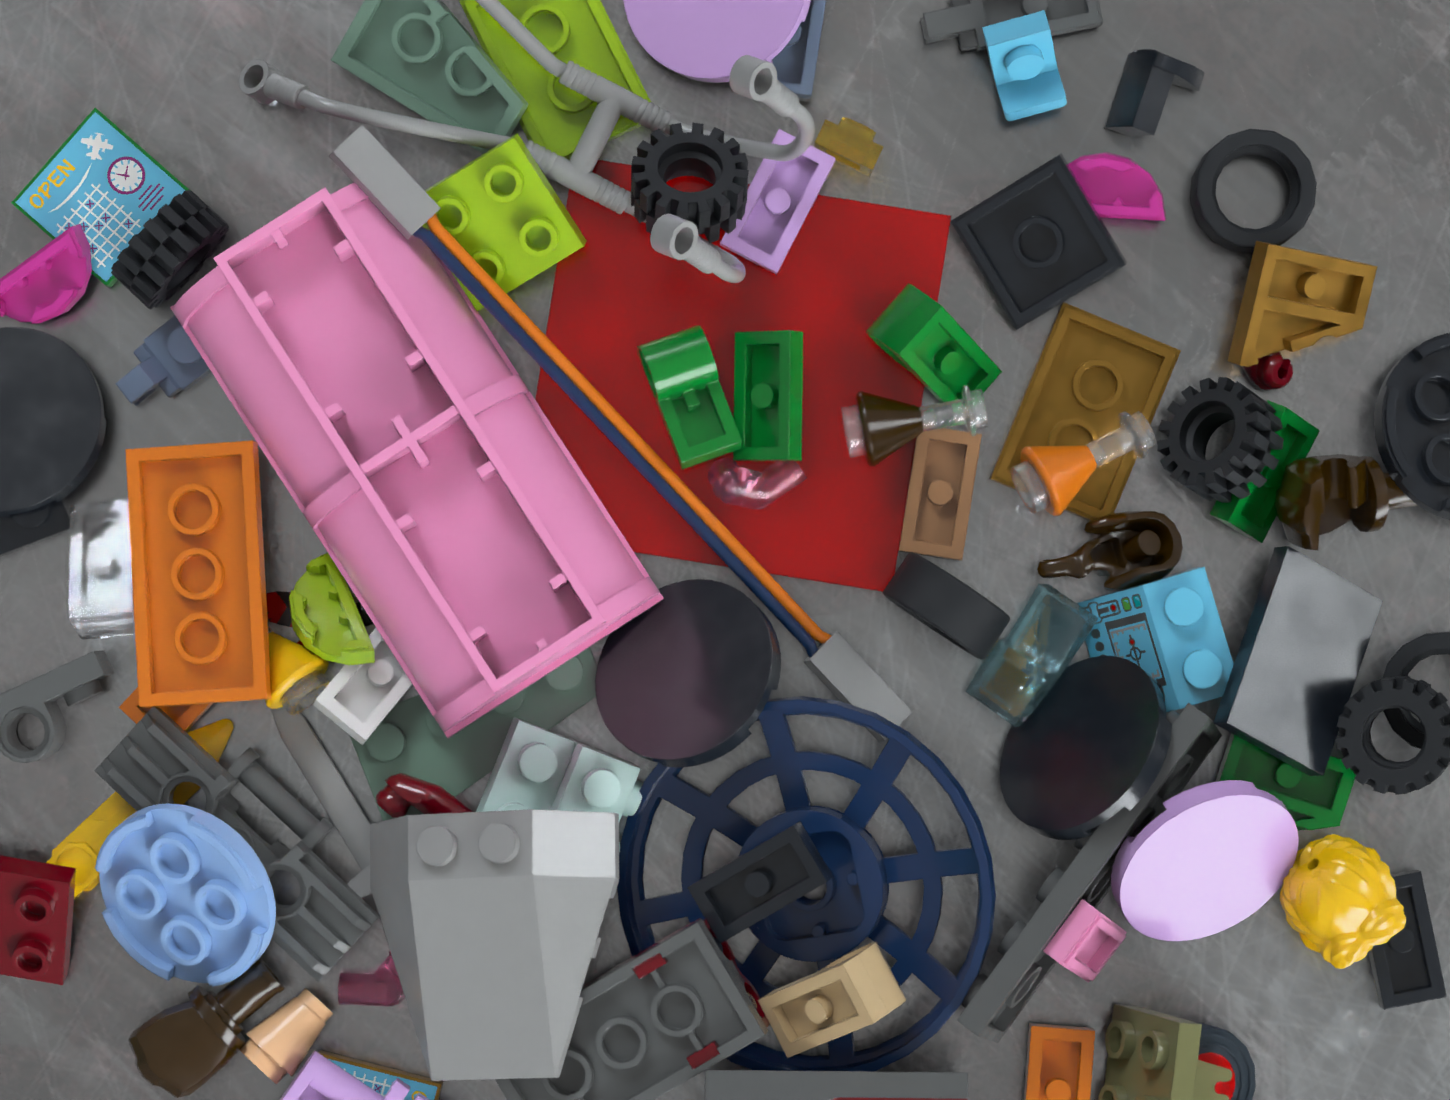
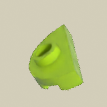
M328 552L311 560L306 565V572L296 582L294 590H291L289 596L293 631L306 649L326 661L345 665L374 663L375 652L345 578Z

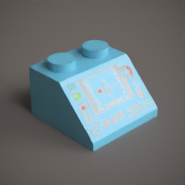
M1205 567L1188 569L1146 584L1121 589L1073 604L1075 610L1089 620L1087 627L1082 633L1089 658L1115 656L1137 664L1161 685L1160 690L1164 698L1166 712L1185 708L1188 703L1195 705L1223 696L1234 663Z

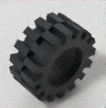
M681 123L670 125V136L668 137L664 135L661 129H658L650 134V144L642 140L637 147V156H633L631 207L634 206V216L639 223L646 220L647 232L651 234L657 219L668 213L694 222L698 229V235L705 234L709 243L719 240L720 228L727 234L736 228V219L742 220L745 214L749 170H747L748 160L746 154H739L740 144L734 138L724 143V131L716 127L713 128L709 136L704 135V124L692 123V132L683 133ZM680 176H696L709 181L713 186L699 192H683L670 187L666 182Z
M185 190L182 195L179 193L175 196L169 205L165 204L161 207L157 215L153 219L150 218L143 225L142 231L130 239L128 242L129 246L120 252L117 257L118 260L113 264L111 274L148 309L156 308L165 299L171 298L177 288H182L189 281V277L203 267V262L213 255L217 250L216 246L224 240L229 226L192 190Z
M1219 377L1218 383H1216L1212 379L1206 378L1199 381L1201 392L1189 386L1181 392L1187 401L1182 406L1172 401L1167 408L1175 416L1172 422L1161 420L1159 431L1168 436V439L1157 441V451L1166 456L1160 462L1163 468L1170 472V476L1204 499L1213 501V498L1221 503L1231 502V494L1240 499L1251 495L1247 486L1249 482L1260 488L1267 481L1260 473L1264 466L1275 470L1279 460L1270 453L1271 449L1283 450L1284 439L1275 433L1283 429L1281 419L1273 414L1276 410L1268 402L1238 381L1235 383L1227 377ZM1235 420L1234 435L1227 448L1217 457L1206 460V447L1212 434L1222 424Z

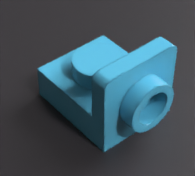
M1044 10L982 27L992 76L1006 120L1014 121L1061 108L1067 104L1065 90L1057 67L1051 30Z

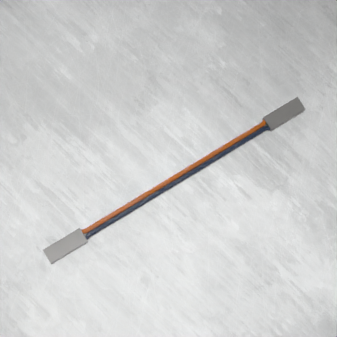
M363 125L329 155L335 164L353 183L359 186L368 196V199L407 240L413 235L421 239L799 641L808 654L804 663L840 701L877 713L898 726L912 713L910 708L837 631L828 634L819 628L445 229L436 215L441 208ZM427 222L430 230L422 226ZM815 641H817V642H819V643H821V644L817 647ZM866 728L878 742L887 739L875 731Z

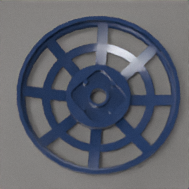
M805 696L768 699L756 721L761 723L771 756L759 759L736 771L719 785L711 796L677 777L683 767H664L661 763H658L645 779L639 791L642 795L641 803L633 816L627 817L620 842L617 893L621 923L631 955L634 956L656 943L651 924L688 917L690 923L699 918L704 920V915L687 887L703 878L704 855L712 830H717L742 846L739 854L741 856L801 821L832 873L833 878L826 882L827 890L823 899L811 900L802 896L748 927L759 941L743 964L736 958L735 961L740 972L754 986L760 998L780 988L764 980L780 955L798 961L817 962L819 971L856 948L869 937L897 960L890 969L899 986L913 973L941 999L926 1016L904 1033L875 1047L855 1051L853 1032L828 1042L829 1055L809 1056L796 1054L787 1058L784 1051H778L753 1042L725 1059L751 1070L874 1072L908 1056L934 1036L961 1006L969 989L979 975L992 937L996 892L991 853L981 821L963 787L941 759L910 732L877 713L842 701ZM808 714L838 718L871 729L889 740L871 769L861 762L833 753L797 751L786 716ZM910 756H913L927 768L947 793L965 826L971 847L936 850L933 837L922 816L906 795L893 784ZM803 770L834 773L854 780L861 784L844 813L828 807L811 806ZM777 775L785 811L780 812L758 826L728 807L732 800L749 786L766 777ZM663 798L696 818L690 828L683 852L682 891L645 899L643 884L645 846L654 814ZM882 801L886 802L904 823L915 844L917 853L890 857L883 856L877 842L865 829ZM976 874L978 884L976 926L966 960L957 976H955L928 952L934 940L941 916L943 897L942 877ZM923 879L922 912L913 938H911L883 916L888 901L889 883Z

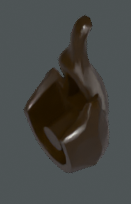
M1127 511L1108 514L1089 521L1084 528L1087 533L1100 534L1101 536L1088 541L1071 555L1040 561L1037 570L1043 578L1070 576L1078 579L1086 577L1092 571H1096L1098 576H1109L1108 580L1104 583V588L1111 590L1126 589L1162 579L1170 574L1180 561L1183 550L1182 538L1175 523L1162 513L1155 511Z

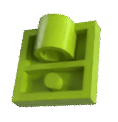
M518 133L425 190L441 208L436 213L439 222L506 294L581 249L587 242ZM426 222L422 227L430 230ZM454 275L476 311L484 308L478 299Z

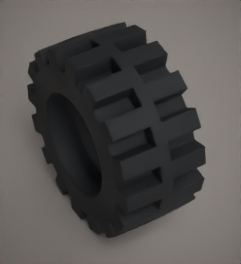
M1410 676L1385 677L1362 687L1345 704L1346 707L1339 716L1337 727H1339V735L1336 737L1337 749H1341L1343 755L1341 761L1346 770L1350 768L1356 775L1354 779L1362 785L1368 784L1374 788L1373 791L1383 794L1386 792L1395 793V795L1407 794L1431 784L1450 764V708L1446 703L1448 701L1441 692L1438 693L1432 689L1431 684L1423 680L1411 679ZM1402 708L1418 717L1423 726L1425 739L1422 749L1416 757L1408 761L1395 762L1384 758L1376 751L1372 744L1370 731L1374 719L1385 709Z

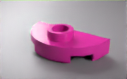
M1103 152L1080 156L1068 164L1100 217L1166 220L1161 190L1151 173L1131 158Z
M81 224L71 226L0 279L1 317L6 315L19 322L40 324L70 311L85 294L92 273L91 247Z

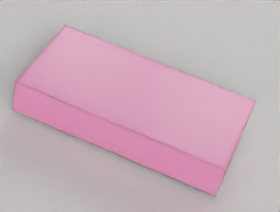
M1082 899L1043 951L1060 965L1089 983L1090 980L1093 982L1126 938L1125 934L1127 932Z

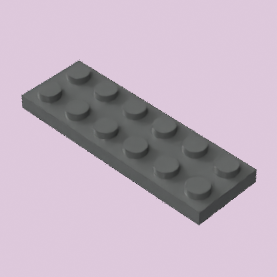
M1190 703L1186 705L1181 714L1172 710L1166 715V720L1172 724L1170 744L1162 768L1148 792L1131 811L1123 807L1114 816L1092 828L1091 835L1076 839L1074 847L1080 850L1073 862L1066 871L1058 867L1048 876L1036 895V899L1042 903L1027 924L1019 920L1007 932L997 950L1003 955V958L989 977L984 973H980L975 979L961 1004L965 1010L957 1019L958 1022L975 1035L996 1043L1001 1040L1057 963L1043 950L1082 899L1094 908L1098 907L1111 889L1113 864L1127 836L1136 838L1152 820L1166 811L1163 802L1181 793L1222 737L1221 732L1211 718Z

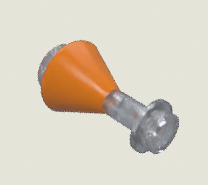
M1123 411L1118 415L1120 428L1086 445L1024 447L1020 455L1021 463L1012 467L1010 473L1014 486L1027 509L1032 514L1045 509L1053 516H1060L1096 468L1131 450L1138 458H1146L1148 456V449L1156 445V439L1145 416L1139 411L1132 415Z

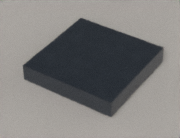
M1062 153L950 221L1016 330L1127 264L1126 259Z

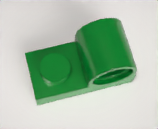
M909 283L866 330L868 336L881 349L911 372L947 410L959 419L964 416L1002 373L999 367L943 306Z

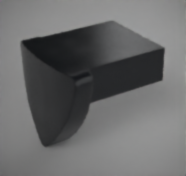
M1141 49L1129 53L1105 127L1126 136L1155 135L1171 84L1199 91L1205 73L1191 64L1157 50Z

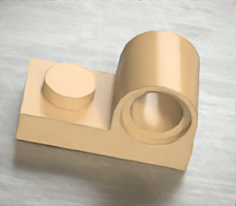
M872 942L842 956L811 975L773 990L760 998L758 1002L787 1058L877 1022L902 1005L906 998L877 942Z

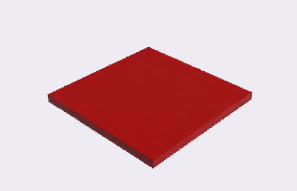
M603 160L597 161L592 171L593 173L631 192L632 165ZM680 176L666 182L670 187L683 192H699L713 186L709 181L696 176ZM569 189L566 209L587 242L584 247L557 263L546 336L769 574L883 592L895 574L916 437L876 466H869L865 458V444L858 407L856 409L855 396L859 391L919 406L921 411L924 385L911 372L881 349L868 336L866 330L908 283L938 303L951 216L818 195L777 275L720 246V242L725 234V231L720 228L719 240L711 243L734 255L743 263L746 269V275L742 281L731 283L722 280L713 273H703L685 260H677L656 252L651 246V234L646 231V223H639L634 216L624 211L622 214H618L616 211L600 205L599 202H594ZM700 234V235H699V236H701L702 238H704V239L707 240L705 234ZM700 325L711 348L719 375V382L734 418L735 332L779 330L803 332L802 461L733 460V452L681 469L640 362L637 346ZM540 367L536 402L635 553L728 567Z

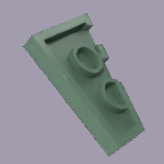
M364 0L331 61L432 122L510 137L529 105L442 0ZM471 146V147H473L474 149H476V150H478L479 152H481L482 154H484V153H486L487 151L491 150V149H485V148H480V147Z

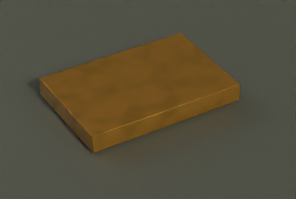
M1063 302L989 479L1037 499L1022 467L1020 457L1022 449L1026 446L1086 445L1095 458L1097 468L1065 511L1089 521L1113 514L1181 350Z

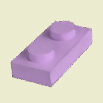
M779 129L772 144L786 145L791 143L796 137ZM810 145L801 156L793 160L775 161L763 159L747 190L745 214L742 220L736 219V228L731 233L727 234L725 232L720 246L777 275L836 158Z

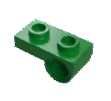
M700 325L637 346L640 362L681 469L742 448V439L720 385L711 348Z

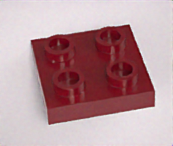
M0 855L1 975L58 985L64 984L70 964L76 868Z

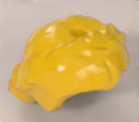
M1330 834L1309 842L1303 849L1297 851L1293 867L1289 869L1288 875L1283 879V885L1279 893L1281 906L1286 912L1288 924L1299 933L1305 946L1320 953L1325 961L1331 963L1335 968H1346L1354 962L1365 958L1367 952L1374 945L1388 942L1391 937L1405 928L1406 917L1403 912L1404 907L1396 898L1395 880L1390 875L1389 866L1381 861L1380 855L1375 849L1365 847L1349 837Z

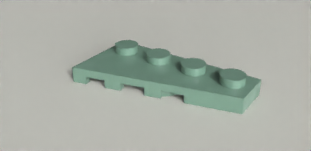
M589 647L450 738L446 737L420 695L397 703L363 745L350 736L375 802L377 793L387 785L385 780L399 773L439 785L454 797L458 796L493 770L514 717L550 730L596 697L595 679L597 663L591 648ZM377 804L383 821L394 819ZM412 805L406 815L423 814Z

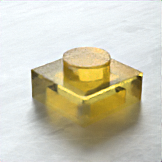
M842 117L838 125L825 119L814 143L815 148L835 157L836 162L868 177H871L884 146L873 142L876 132L846 117Z

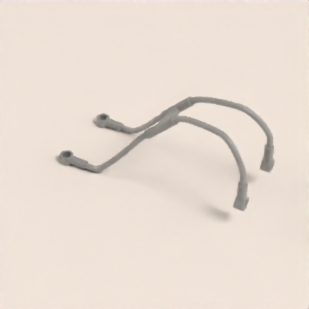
M475 0L544 69L560 78V84L574 91L576 90L577 93L587 96L598 103L570 160L551 152V150L531 140L528 143L524 142L544 175L594 202H599L600 205L610 208L618 214H622L624 211L634 216V206L631 207V192L592 172L620 115L633 120L635 123H639V125L653 132L661 129L662 132L670 134V125L681 123L683 133L692 132V126L671 118L669 111L654 105L652 102H648V100L602 76H597L596 73L582 66L580 67V65L575 64L573 61H568L566 64L557 59L498 0ZM750 55L741 56L735 62L730 72L729 83L732 91L738 95L759 102L762 101L782 117H791L798 125V134L791 143L786 145L766 143L725 134L724 143L734 138L740 144L739 154L745 153L748 156L769 160L789 161L801 156L809 148L814 138L815 124L812 115L799 103L798 96L777 80V71L773 63ZM262 59L249 62L239 77L241 91L261 104H269L275 100L299 110L307 107L323 114L350 121L485 149H492L510 138L508 136L398 115L325 98L312 93L307 85L284 77L282 72ZM703 129V134H704V135H708V136H709L710 133L712 132V131H708V130ZM668 213L658 218L653 225L650 242L656 252L677 260H685L701 272L706 274L713 273L727 282L738 283L745 278L746 269L743 263L734 255L699 236L694 222Z

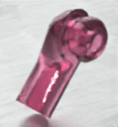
M726 457L715 461L708 471V481L713 486V494L722 502L758 510L767 507L807 479L796 461H776L760 472L739 467L733 458Z
M390 951L389 956L373 974L340 973L338 983L339 1005L392 1007L400 1004L405 999Z

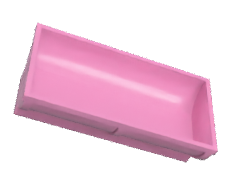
M352 183L332 194L324 187L215 256L213 259L218 266L196 282L182 295L176 304L170 307L447 738L458 733L664 599L452 272L421 239L412 235L407 240L368 199V196L356 183Z

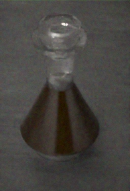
M968 385L962 386V399L931 405L915 406L859 391L855 396L856 405L841 407L849 457L865 455L867 464L871 467L879 464L922 432L966 424L970 435L976 436V429L988 427L983 392L981 389L969 391Z

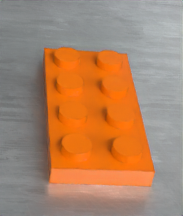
M250 440L125 449L139 707L272 699L258 442Z

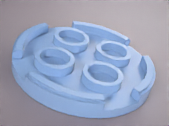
M170 803L156 804L145 807L130 815L103 842L95 865L96 871L99 872L102 897L106 906L102 915L118 943L144 968L168 981L172 977L191 982L209 983V986L212 985L214 987L231 982L241 976L265 952L275 927L276 906L273 888L262 862L252 847L224 821L195 807Z

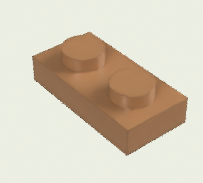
M923 425L924 432L916 437L898 551L962 561L982 434Z

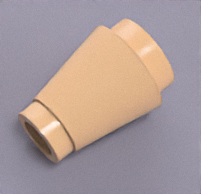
M305 988L297 997L292 998L248 1031L246 1035L250 1039L239 1050L277 1085L287 1073L293 1077L326 1025L325 1022L333 1013Z

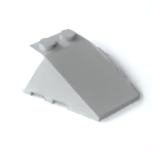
M529 809L406 815L370 824V889L378 914L380 915L382 927L431 1081L560 1077L583 1001V997H580L591 958H596L601 941L598 934L609 898H614L619 882V814Z

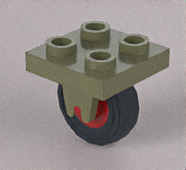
M1114 1004L1112 1022L1107 1028L1105 1037L1108 1053L1105 1085L1100 1091L1098 1100L1253 1099L1256 1088L1255 1065L1247 1047L1230 1031L1136 1005Z

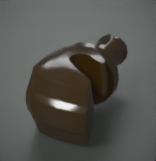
M1344 454L1312 456L1297 459L1286 465L1281 485L1277 489L1275 497L1276 514L1282 522L1288 541L1298 547L1309 550H1318L1319 535L1329 533L1349 521H1352L1353 525L1361 532L1378 531L1386 522L1388 510L1418 506L1400 490L1388 472H1382L1375 459L1370 456L1358 457Z
M261 958L217 994L213 991L208 993L201 986L197 985L188 993L191 1001L163 1010L134 1030L128 1038L139 1073L152 1086L161 1087L175 1098L192 1094L220 1071L238 1053V1050L246 1044V1040L241 1033L243 1031L241 1023L278 992L281 993L285 989L284 985Z

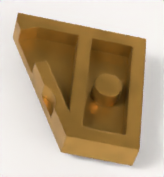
M1256 241L1227 361L1249 367L1258 364V358L1282 350L1294 352L1315 345L1319 339L1325 336L1337 338L1363 329L1377 266Z

